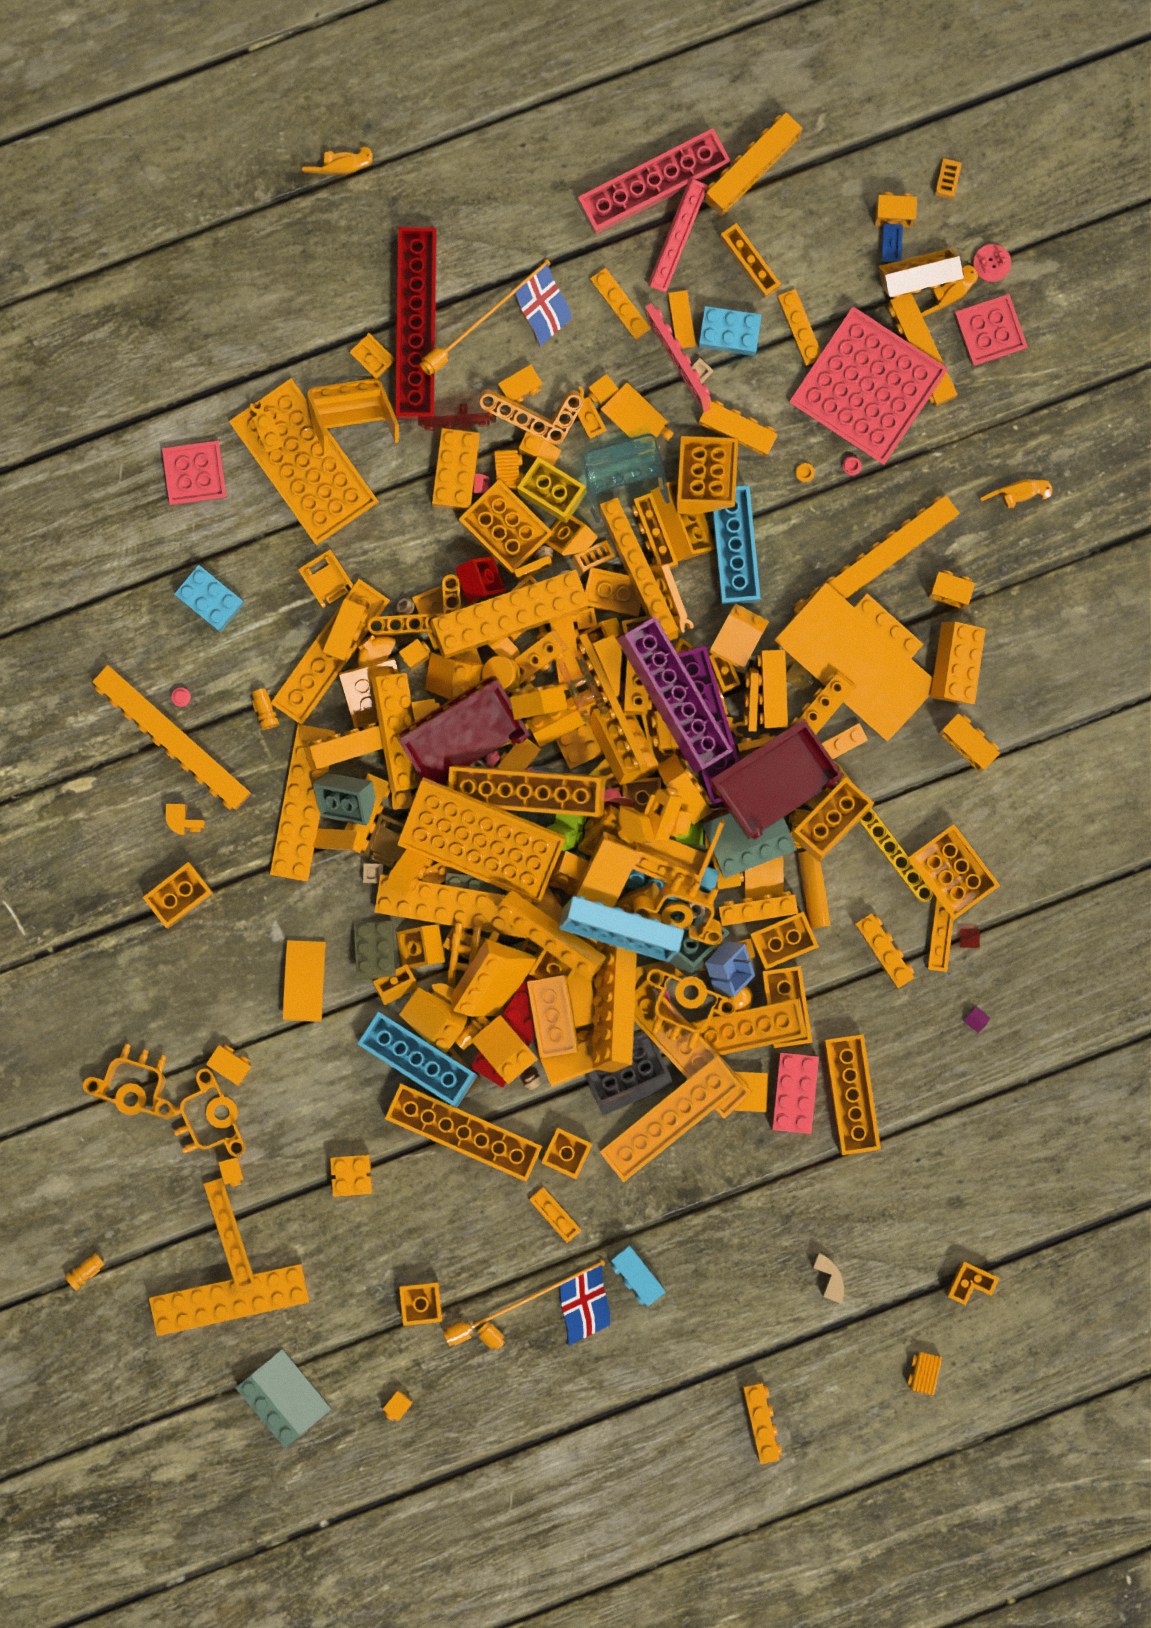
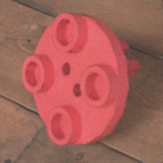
M985 245L974 256L973 266L978 276L984 282L1000 281L1010 271V255L1006 249L999 245Z

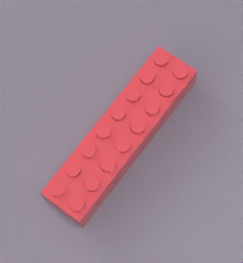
M712 128L579 196L578 204L594 234L597 235L685 190L690 178L701 182L730 167L731 161Z

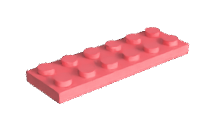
M652 303L645 306L648 322L705 413L710 410L709 402H711L708 388L705 384H701V378L697 370H692L688 355L686 353L683 355L681 351L682 346L677 338H673L671 334L673 332L669 324L664 323L660 309H655Z

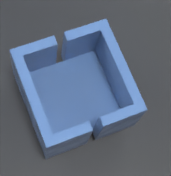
M726 941L705 962L709 976L713 977L711 982L716 994L735 997L755 976L751 961H745L749 959V955L744 943Z

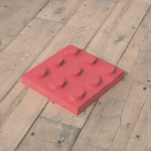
M1009 294L955 312L973 367L1028 348Z
M219 441L162 448L170 506L227 498Z

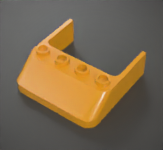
M366 379L314 387L308 390L307 400L312 425L324 454H328L326 428L384 420L387 422L394 442H399V424L381 381Z
M654 791L650 797V800L644 812V814L647 816L649 815L657 791ZM722 819L708 852L699 851L671 838L668 841L655 840L645 844L634 842L633 844L639 846L640 854L632 869L665 883H671L677 875H681V885L691 888L695 881L701 882L726 820Z

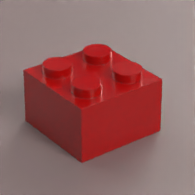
M494 556L472 559L455 567L457 578L461 583L464 597L468 603L486 601L506 592Z

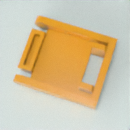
M331 549L298 569L322 608L326 607L323 602L324 599L330 605L348 593L346 585H349L350 589L354 586ZM325 559L329 565L312 574L309 568Z

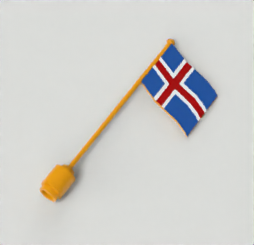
M545 259L540 267L445 350L435 347L420 363L423 371L431 375L441 369L448 362L447 352L514 293L523 315L535 333L539 347L542 346L572 319L569 306L556 286L550 272V261Z
M600 1259V1262L472 1325L461 1321L446 1328L447 1331L443 1332L449 1346H456L471 1338L470 1334L473 1333V1328L560 1286L561 1305L568 1329L569 1346L610 1326V1309L603 1286L602 1266L605 1265V1261Z

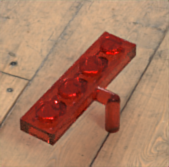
M460 404V415L418 418V426L425 428V431H435L437 427L454 429V426L472 428V425L477 424L479 427H489L490 423H496V415L490 412L467 414V404Z

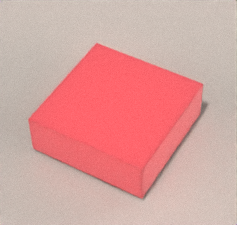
M475 474L474 493L482 496L490 489V477L483 474Z

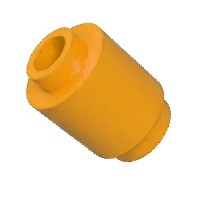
M488 1322L476 1332L490 1350L494 1348L498 1350L505 1343L503 1341L505 1336L493 1324L490 1325Z

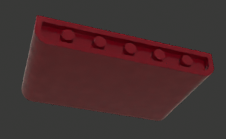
M490 676L397 733L396 738L421 779L424 777L445 786V780L449 778L450 766H469L510 740L512 743L517 744L524 742L530 736V733L521 719L514 720L510 699L495 676Z
M803 719L711 779L709 783L747 839L752 838L756 840L763 835L762 831L817 794L828 787L831 789L835 788L840 783L839 780L843 777V774L806 720Z

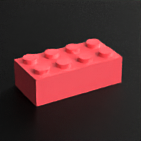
M779 1053L772 1130L811 1134L819 1057Z

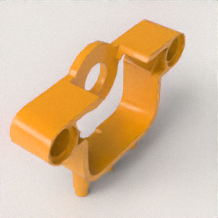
M677 875L673 882L663 885L656 899L646 896H638L634 899L633 913L640 914L642 918L657 919L665 925H676L678 929L687 927L689 928L690 938L710 945H717L722 941L721 923L713 919L714 899L718 892L717 887H713L709 894L699 891V881H695L690 888L681 885L682 876ZM668 897H677L708 908L702 918V924L698 927L691 925L694 917L693 910L685 903L673 902L665 906L662 914H658V911L664 900ZM674 911H681L685 914V917L682 920L676 921L670 917V914Z
M652 969L647 974V981L650 986L661 991L655 1005L657 1017L652 1029L654 1034L658 1033L663 1021L674 1025L669 1038L671 1041L676 1040L681 1029L691 1032L687 1047L693 1049L699 1034L704 1033L708 1029L714 1013L726 1018L732 1017L736 1013V1005L731 999L707 990L703 981L697 977L690 976L680 979L659 969ZM652 975H661L660 982L656 984L652 983ZM673 979L679 982L676 986L675 995L679 1004L685 1008H698L706 1000L707 994L716 997V1004L712 1007L703 1028L695 1030L660 1015L659 1008L665 996L668 981ZM689 985H694L698 988L699 994L694 1000H688L684 996V989ZM730 1003L733 1006L730 1013L722 1011L724 1004Z
M125 1044L120 1057L110 1063L104 1080L89 1077L83 1083V1089L86 1093L95 1098L115 1103L119 1111L125 1115H136L143 1112L168 1120L174 1117L176 1112L175 1106L172 1103L161 1098L166 1083L165 1076L162 1073L166 1063V1056H160L156 1068L147 1066L145 1063L149 1051L143 1049L138 1062L127 1059L131 1046ZM120 1064H129L158 1074L159 1081L153 1096V1107L150 1110L144 1109L147 1102L146 1092L137 1084L129 1083L123 1085L118 1089L115 1099L106 1097V1091L110 1088L115 1071ZM97 1083V1089L91 1092L90 1085ZM129 1092H134L138 1096V1102L132 1107L126 1106L124 1103V1097ZM169 1105L168 1113L162 1114V1107Z
M201 1069L196 1074V1080L201 1091L186 1097L181 1102V1105L175 1108L174 1117L182 1114L186 1125L174 1130L175 1136L190 1132L194 1141L181 1150L185 1154L198 1148L209 1149L225 1143L230 1155L235 1157L241 1156L246 1151V1144L236 1123L238 1116L237 1106L233 1100L224 1096L213 1071ZM203 1072L210 1074L211 1078L207 1083L202 1082L200 1078ZM214 1087L217 1089L220 1097L214 1098L208 1104L206 1109L207 1120L216 1128L223 1129L233 1125L236 1134L231 1138L226 1137L209 1146H204L199 1142L185 1111V1104L190 1099L206 1093L210 1088ZM219 1105H225L229 1109V1116L225 1120H219L215 1116V1109ZM235 1142L242 1145L240 1153H235L232 1150V1145Z

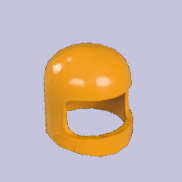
M746 985L735 997L724 996L735 1003L736 1012L748 1010L753 1002V993ZM726 1003L727 1008L732 1011L733 1006L730 1003Z

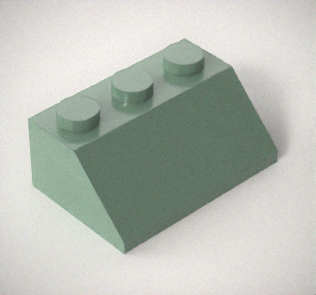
M326 772L313 783L320 817L368 825L376 799L373 781Z

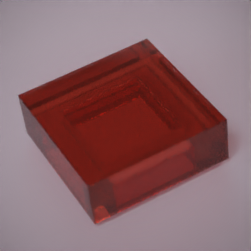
M960 929V948H980V929Z

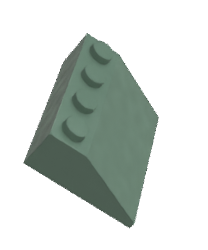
M730 813L703 824L711 845L722 819L726 820L714 849V855L724 878L797 850L784 817L762 831L763 835L756 840L752 838L747 839Z
M666 898L658 914H662V910L666 905L678 901ZM693 906L692 910L697 912L699 907ZM674 911L670 914V917L673 920L679 921L685 917V914L681 911ZM704 915L698 919L693 918L691 925L697 927L701 925ZM722 926V941L717 945H710L690 938L689 928L681 929L684 932L679 952L669 962L686 977L693 976L725 941L730 932Z
M283 1349L236 1387L238 1392L284 1448L289 1446L331 1410V1407Z

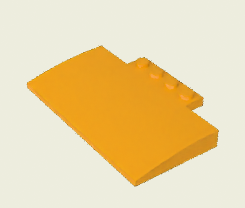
M825 582L773 640L825 687L828 685L825 682L832 673L836 675L838 672L856 685L855 689L843 703L887 742L931 694L933 678L911 659L924 644L868 594H865L853 607Z

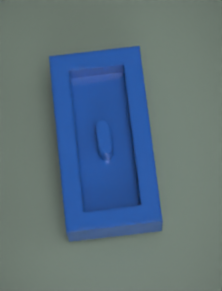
M883 225L882 263L901 261L903 225Z

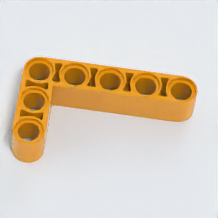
M485 389L479 395L480 405L484 410L552 444H560L564 440L583 404L580 393L576 390H570L565 394L553 418L550 420L493 390ZM490 396L493 398V401L491 403H484L483 399ZM572 397L578 398V402L575 404H570L568 401ZM503 405H508L510 409L506 412H502L500 410V407ZM521 413L527 415L524 420H518L517 416ZM562 414L569 415V418L565 421L559 419ZM536 422H542L544 424L543 427L540 429H537L533 426ZM554 430L560 432V435L557 437H552L550 434Z
M450 574L445 576L442 581L444 613L373 617L368 621L369 632L374 636L433 633L432 628L428 625L431 619L461 609L459 579L455 575ZM454 580L456 582L455 588H447L446 582ZM455 599L458 603L456 607L450 608L447 606V601ZM418 620L420 622L419 628H410V622ZM393 621L401 623V627L398 630L390 628ZM374 622L382 624V628L379 631L371 629V625Z

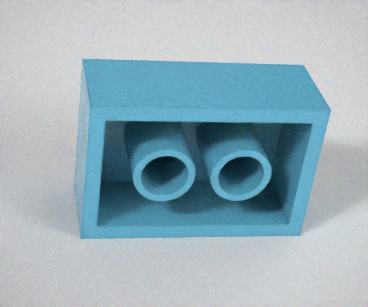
M705 306L699 348L755 356L762 314Z
M200 565L196 567L174 594L220 633L245 604Z
M627 1245L611 1258L613 1262L610 1264L617 1275L621 1273L625 1277L623 1279L624 1284L629 1290L633 1288L636 1291L635 1297L641 1305L645 1303L648 1307L666 1292L630 1245Z

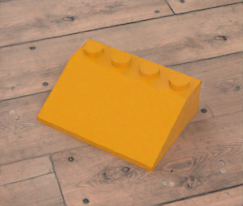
M681 436L677 514L697 515L735 506L738 438Z
M500 479L458 519L459 523L512 576L514 575V570L524 566L553 534Z
M955 824L908 857V860L953 920L1000 886Z
M486 939L450 996L453 1011L467 1016H502L535 964L537 956Z

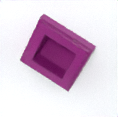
M975 1006L964 1022L979 1033L987 1025L990 1018Z

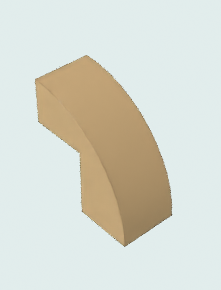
M817 1253L813 1268L830 1274L822 1296L842 1304L844 1283L841 1273L830 1259Z

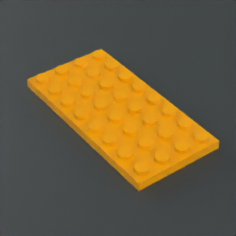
M290 378L262 398L265 404L264 412L270 410L284 444L283 448L268 454L266 453L252 419L257 414L250 407L231 419L229 423L315 545L318 546L378 504L379 501L327 428L325 431L328 436V454L323 453L312 425L308 401L292 378ZM260 401L253 404L255 409L261 407Z
M423 777L397 845L509 892L513 890L521 897L531 899L533 902L540 904L566 836Z

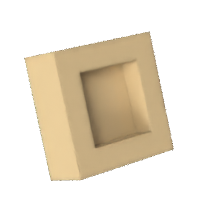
M701 358L692 366V370L696 369L700 375L701 384L714 372Z
M364 863L363 883H379L380 874H383V864Z

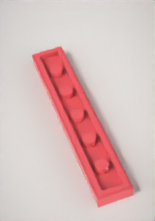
M691 178L689 179L648 286L666 293L708 185Z

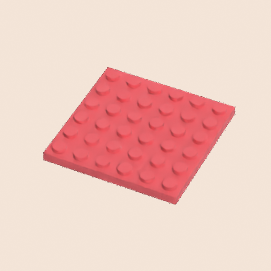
M852 307L789 403L885 465L947 373L948 368L855 307Z

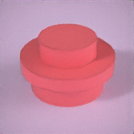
M851 456L844 460L842 467L847 475L854 476L861 471L862 464L857 457Z
M177 688L173 691L171 699L176 706L184 707L189 704L191 695L187 689Z
M497 750L494 753H489L484 759L486 767L492 768L499 761L501 756Z

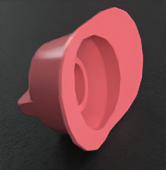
M610 787L605 789L604 809L610 804L617 809H620V806L632 807L634 805L632 799L622 797L616 788Z

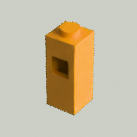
M672 788L657 790L648 815L655 840H669L684 799Z

